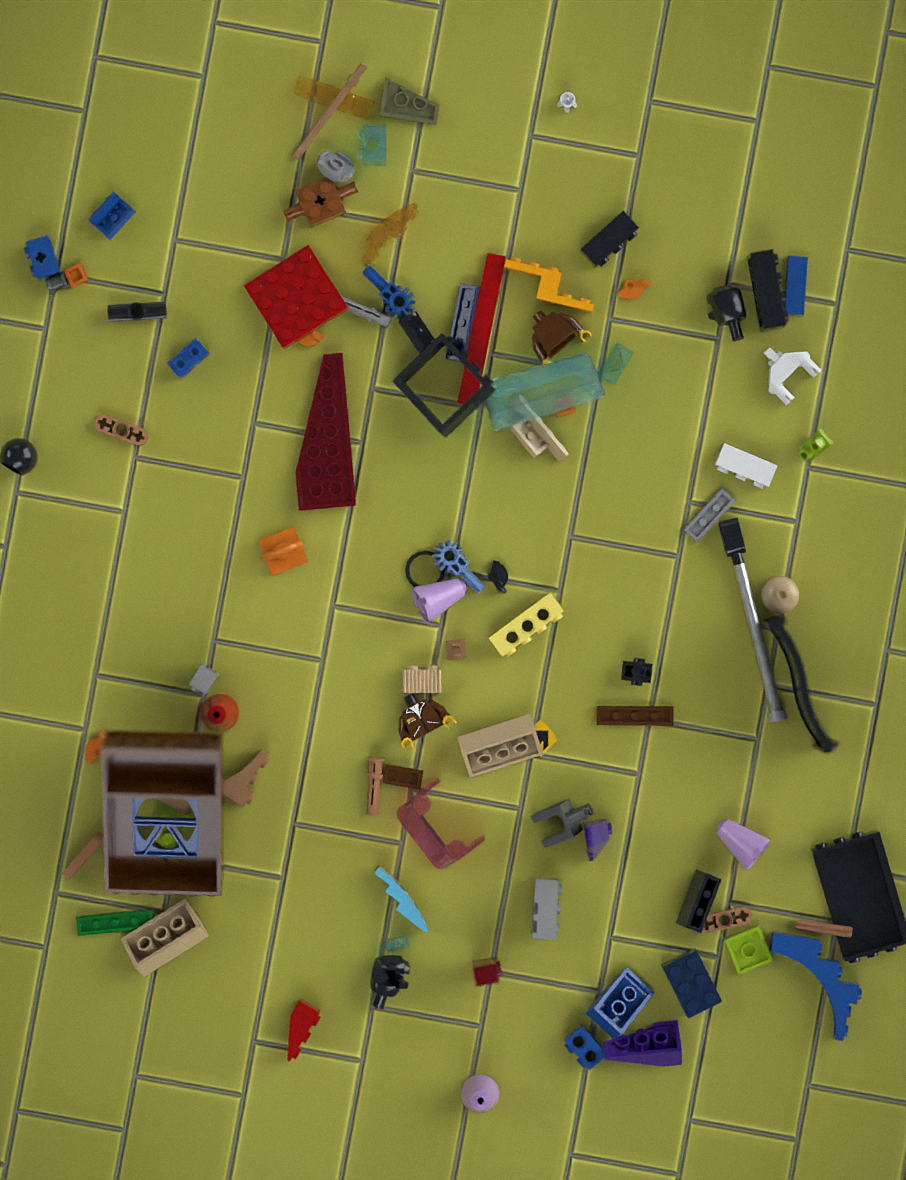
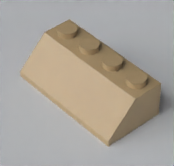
M530 714L457 737L470 778L543 755Z
M185 898L121 938V941L133 965L145 977L209 937Z

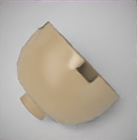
M775 576L764 584L761 590V600L769 611L775 614H785L796 607L799 601V589L792 579L785 576Z

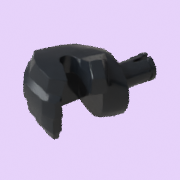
M730 285L714 288L706 297L707 303L712 306V312L708 313V318L716 321L719 326H729L733 342L744 339L739 322L746 319V309L740 288Z
M382 955L376 957L370 978V988L376 993L372 1004L373 1007L384 1009L387 997H394L400 989L408 988L409 982L404 980V974L410 973L409 962L402 959V956Z

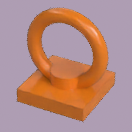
M294 526L258 540L263 552L260 559L262 562H267L272 576L308 562L302 548L304 542L299 540Z

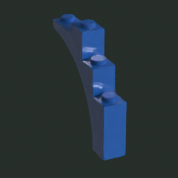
M773 931L770 951L800 962L820 980L832 1006L834 1018L833 1038L843 1041L844 1037H847L848 1034L846 1020L851 1015L849 1003L857 1004V1000L861 999L862 989L859 988L860 985L858 983L837 980L842 974V966H839L840 963L838 961L817 958L822 952V944L818 938Z

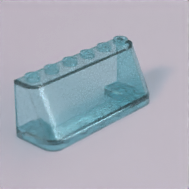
M580 352L492 380L494 383L491 385L496 391L484 403L494 431L605 397V393L592 358L589 354Z

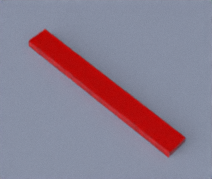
M487 253L467 354L470 356L467 359L471 363L474 361L482 369L480 371L481 374H483L506 256ZM465 366L457 401L458 404H464L480 388L481 384Z

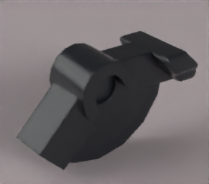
M493 560L488 580L494 584L498 593L506 594L507 590L504 586L508 581V572L499 561Z

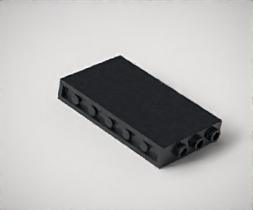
M876 830L863 834V831L852 834V838H836L833 840L834 843L826 845V842L816 844L815 848L811 849L832 923L849 926L853 929L850 938L836 936L843 960L855 963L860 961V957L867 956V958L878 956V952L884 950L886 953L897 950L896 947L905 945L906 920L880 832Z

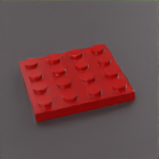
M309 245L244 285L284 350L349 309Z

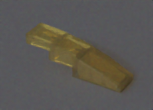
M299 75L294 94L329 107L341 89ZM349 92L336 110L369 120L375 102Z

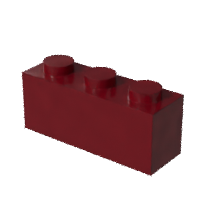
M495 957L472 961L476 987L499 983V977H502L500 961H496Z

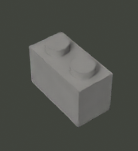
M202 664L189 683L192 686L191 690L198 695L208 694L220 673Z

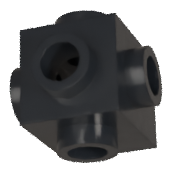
M634 658L633 662L623 661L621 680L631 681V685L642 686L643 682L651 683L653 664L645 663V659Z

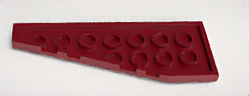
M343 353L323 354L295 472L299 511L356 506Z

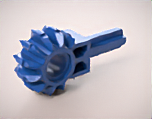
M372 266L365 268L363 275L381 292L379 295L383 299V304L389 305L385 308V311L387 312L392 309L391 317L397 312V318L401 319L402 312L405 317L408 316L406 310L413 312L414 309L409 305H414L416 302L415 300H409L414 296L413 293L406 295L408 288L401 292V286L397 287L393 282L389 284ZM396 298L404 299L405 303L402 307L394 305Z

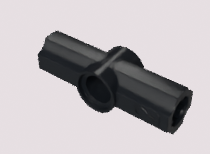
M135 302L132 304L108 305L107 309L109 322L167 319L166 302ZM135 307L142 308V314L138 317H134L132 314Z

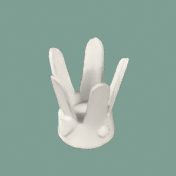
M565 92L560 95L561 98L557 106H564L565 113H569L571 106L577 107L574 94Z

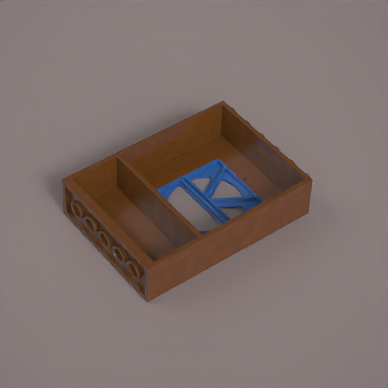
M106 730L102 745L105 893L221 896L224 879L223 733ZM146 798L185 799L192 807L195 818L139 817L136 814L139 806ZM137 826H155L146 840L141 836ZM164 826H167L179 847L162 849L153 846V843ZM177 827H195L190 839L186 841Z

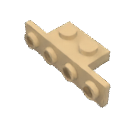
M520 395L511 402V405L520 414L522 419L514 424L510 430L533 458L548 448L559 462L568 455L565 446L559 443L554 437L553 432L542 422L540 416L530 408L529 403Z

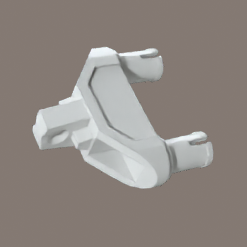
M769 347L763 353L770 360L767 363L770 366L768 392L770 394L775 393L785 405H788L795 396L783 386V382L798 366H802L812 378L822 370L810 359L811 356L808 352L782 354L779 351L776 354Z

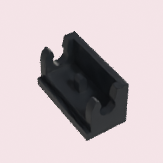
M417 311L412 312L399 321L400 326L419 354L435 340Z

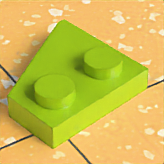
M160 801L158 817L190 818L186 814L183 815L163 801ZM164 826L155 842L166 849L174 848L177 844L167 826ZM177 827L181 835L187 829V827Z

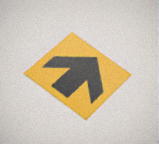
M540 719L534 727L542 753L544 754L557 741L554 732Z

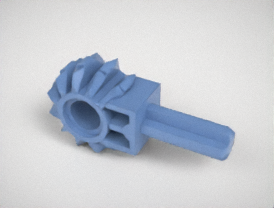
M447 540L446 545L440 542L439 547H434L433 550L438 554H433L432 558H437L438 561H435L433 564L436 566L440 563V571L446 568V573L450 572L454 577L459 575L476 593H479L485 587L466 567L469 562L465 559V555L459 554L463 548L456 549L457 542H454L451 546V541ZM446 551L452 554L451 561H447L444 558Z

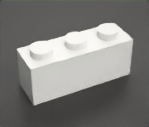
M725 443L722 445L714 464L718 467V471L725 474L732 472L736 474L735 478L744 482L746 479L753 481V486L761 489L764 486L769 487L778 466Z

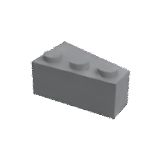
M535 877L532 939L556 940V933H559V922H556L557 914H560L561 903H557L558 895H561L562 884L558 883V879Z

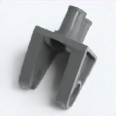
M566 799L531 815V819L536 823L555 815L562 818L565 825L564 830L542 840V844L546 848L575 837L583 830L580 821L588 819L594 812L589 803L574 809L570 799Z

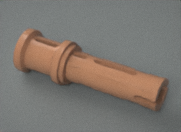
M371 756L368 757L369 772L367 773V778H369L366 814L378 815L380 780L384 777L382 765L385 758Z

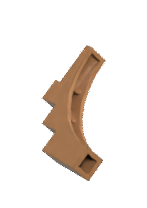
M261 749L253 761L243 770L224 779L223 795L241 806H244L246 803L249 805L255 795L252 794L254 789L248 785L249 783L253 785L259 776L256 773L259 767L264 768L269 760L266 757L268 752ZM158 798L183 815L186 811L190 813L192 807L185 799Z

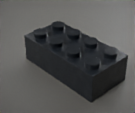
M773 249L750 253L747 256L760 332L782 329L789 322L787 310L784 311L783 308L786 300L784 291H780L782 277L780 272L777 273L776 268L779 265L777 253L774 254Z

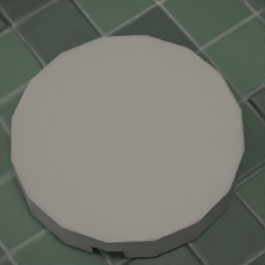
M322 152L317 160L319 171L325 177L336 182L349 181L355 172L353 162L340 152Z

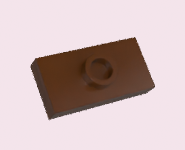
M386 764L383 783L420 790L424 770Z

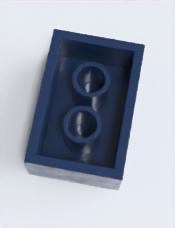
M696 948L661 964L688 1019L722 1002Z

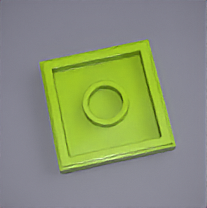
M759 925L723 939L738 975L774 961Z

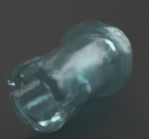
M407 935L392 940L387 939L388 941L384 942L388 953H394L395 950L410 946Z

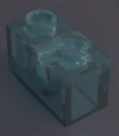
M363 125V130H359V141H363V149H359V161H363V166H386V125ZM369 141H376L378 147L370 150L367 147Z

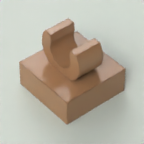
M465 639L446 641L447 660L467 658Z

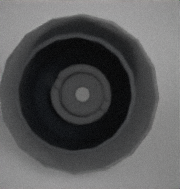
M14 438L6 442L0 451V463L22 476L30 473L38 460L34 445L23 438Z

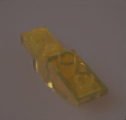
M413 203L397 210L372 231L366 239V242L371 247L362 258L364 264L369 266L370 263L374 264L380 256L378 254L380 248H385L391 240L388 238L389 235L395 239L398 236L402 237L408 228L405 225L409 220L413 221L418 214L416 210L418 208L417 204Z

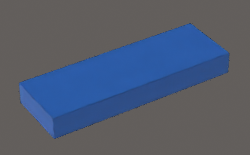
M788 256L784 311L787 310L788 314L804 315L808 257Z

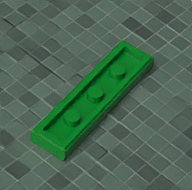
M153 909L76 916L78 936L133 931L154 918Z

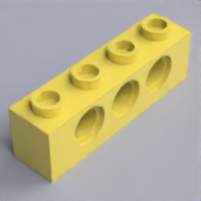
M550 592L490 636L489 639L502 657L504 655L509 657L517 651L515 649L517 645L521 643L524 646L532 640L530 637L535 632L540 634L547 629L546 624L551 620L555 623L562 618L561 613L564 610ZM540 609L547 610V619L540 620L537 613ZM526 620L531 621L533 624L532 630L528 632L522 629V623ZM509 632L517 634L516 642L509 643L506 636Z

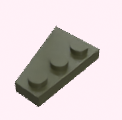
M385 77L380 109L381 117L437 125L438 104Z

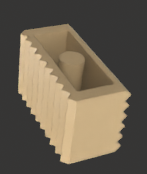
M407 666V669H403V693H441V669H437V666H426V669H418V666Z

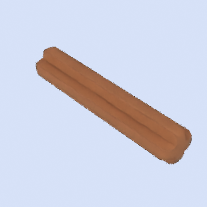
M800 919L796 921L795 926L796 930L849 938L852 936L853 930L849 926Z

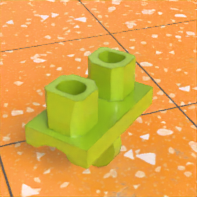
M821 428L799 446L800 451L798 454L804 461L808 459L812 461L834 442L828 439V435L824 434Z

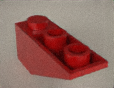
M300 999L290 1016L288 1062L292 1058H297L301 1051L299 1048L302 1041L306 1043L311 1035L308 1032L311 1026L316 1027L321 1019V1016H319L320 1010Z

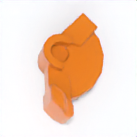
M628 279L618 295L621 298L631 300L638 298L643 293L644 288L651 286V283L646 279Z
M313 331L298 342L304 346H313L321 342L324 336Z
M99 731L98 737L90 740L85 747V760L88 764L102 757V745L105 736L103 731Z

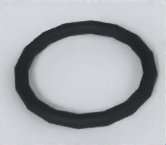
M420 551L412 555L407 561L405 568L406 577L414 587L421 585L415 583L410 577V564L416 557L420 555L432 556L435 554L434 552ZM445 568L441 571L440 577L436 582L443 580Z

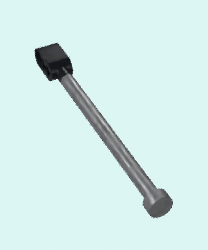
M738 518L718 522L726 556L732 558L770 708V713H767L769 723L788 719L786 709H781L742 555L746 553V548Z

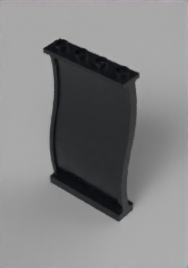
M774 615L760 621L761 628L771 631L785 655L797 708L807 730L816 741L812 745L813 749L826 754L837 750L836 746L840 745L839 742L827 736L814 712L800 653L793 639L783 626L787 623L785 615Z

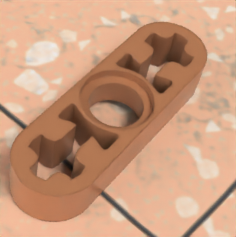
M106 415L98 416L94 422L95 428L98 431L139 446L146 444L149 438L146 430ZM106 418V422L111 425L115 421L116 423L112 429L113 432H109L111 430L109 427L101 429V425L98 424L99 421H103ZM119 425H125L127 428V432L123 436H119L116 432V428ZM131 427L134 428L133 433L139 434L142 431L145 439L139 442L133 436H131V439H127L130 435Z
M98 832L62 874L70 880L104 841V836Z
M741 906L708 914L707 922L713 921L712 917L715 916V922L718 927L714 928V924H709L708 929L703 927L702 933L745 925L751 921V911L747 907ZM742 910L744 913H748L744 921L741 918H736V923H733L731 912H734V916L740 915ZM723 914L729 916L730 920L727 925L719 923V917Z

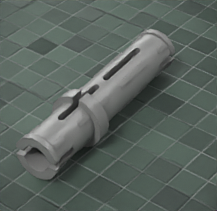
M342 297L349 308L348 312L367 319V322H375L388 328L392 319L391 316L376 311V308L371 309Z

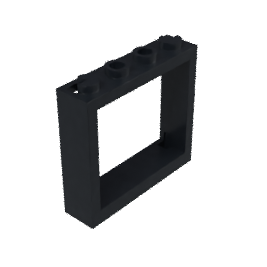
M441 333L392 381L442 436L447 438L496 390L491 385L494 382L487 375L483 377L480 373L482 369L474 361L471 363L467 359L470 356L462 348L459 350L455 346L457 342L450 335L446 337ZM446 345L483 386L442 423L406 382Z

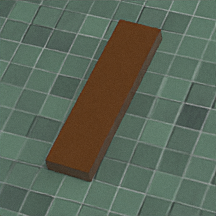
M597 706L596 725L673 726L674 706Z

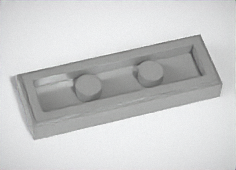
M721 488L688 523L683 531L697 543L736 500Z

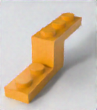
M510 257V260L506 259L504 269L541 277L536 300L592 313L594 304L590 303L591 300L585 298L574 300L572 295L561 293L560 296L557 295L562 275L561 272H558V268L548 266L547 269L540 268L538 263L529 262V264L521 263V259Z

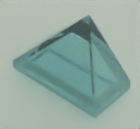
M616 343L598 376L615 385L633 351Z

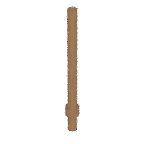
M363 63L358 66L353 74L348 76L346 84L294 152L293 156L299 160L352 87L358 84V79L367 68Z

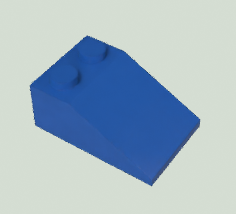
M626 967L595 999L585 1013L613 1039L623 1034L653 996L654 992Z

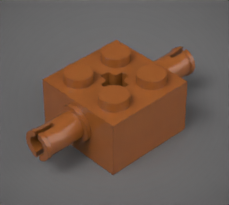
M325 177L296 189L295 191L300 201L298 202L299 204L283 210L287 222L302 215L306 216L312 228L346 214L342 204L343 198L359 192L354 181L338 188L335 187L333 180ZM320 197L322 200L326 199L323 202V206H320V204H316V202H318V198Z

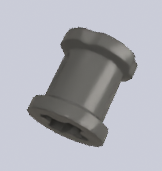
M63 272L57 277L45 279L51 295L60 289L69 288Z

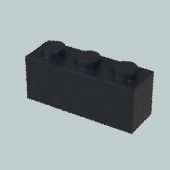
M623 210L584 245L580 252L595 268L598 265L602 267L609 261L608 256L612 252L617 254L623 248L622 243L626 240L630 242L638 235L636 231L639 227Z
M696 869L676 923L702 933L722 879Z

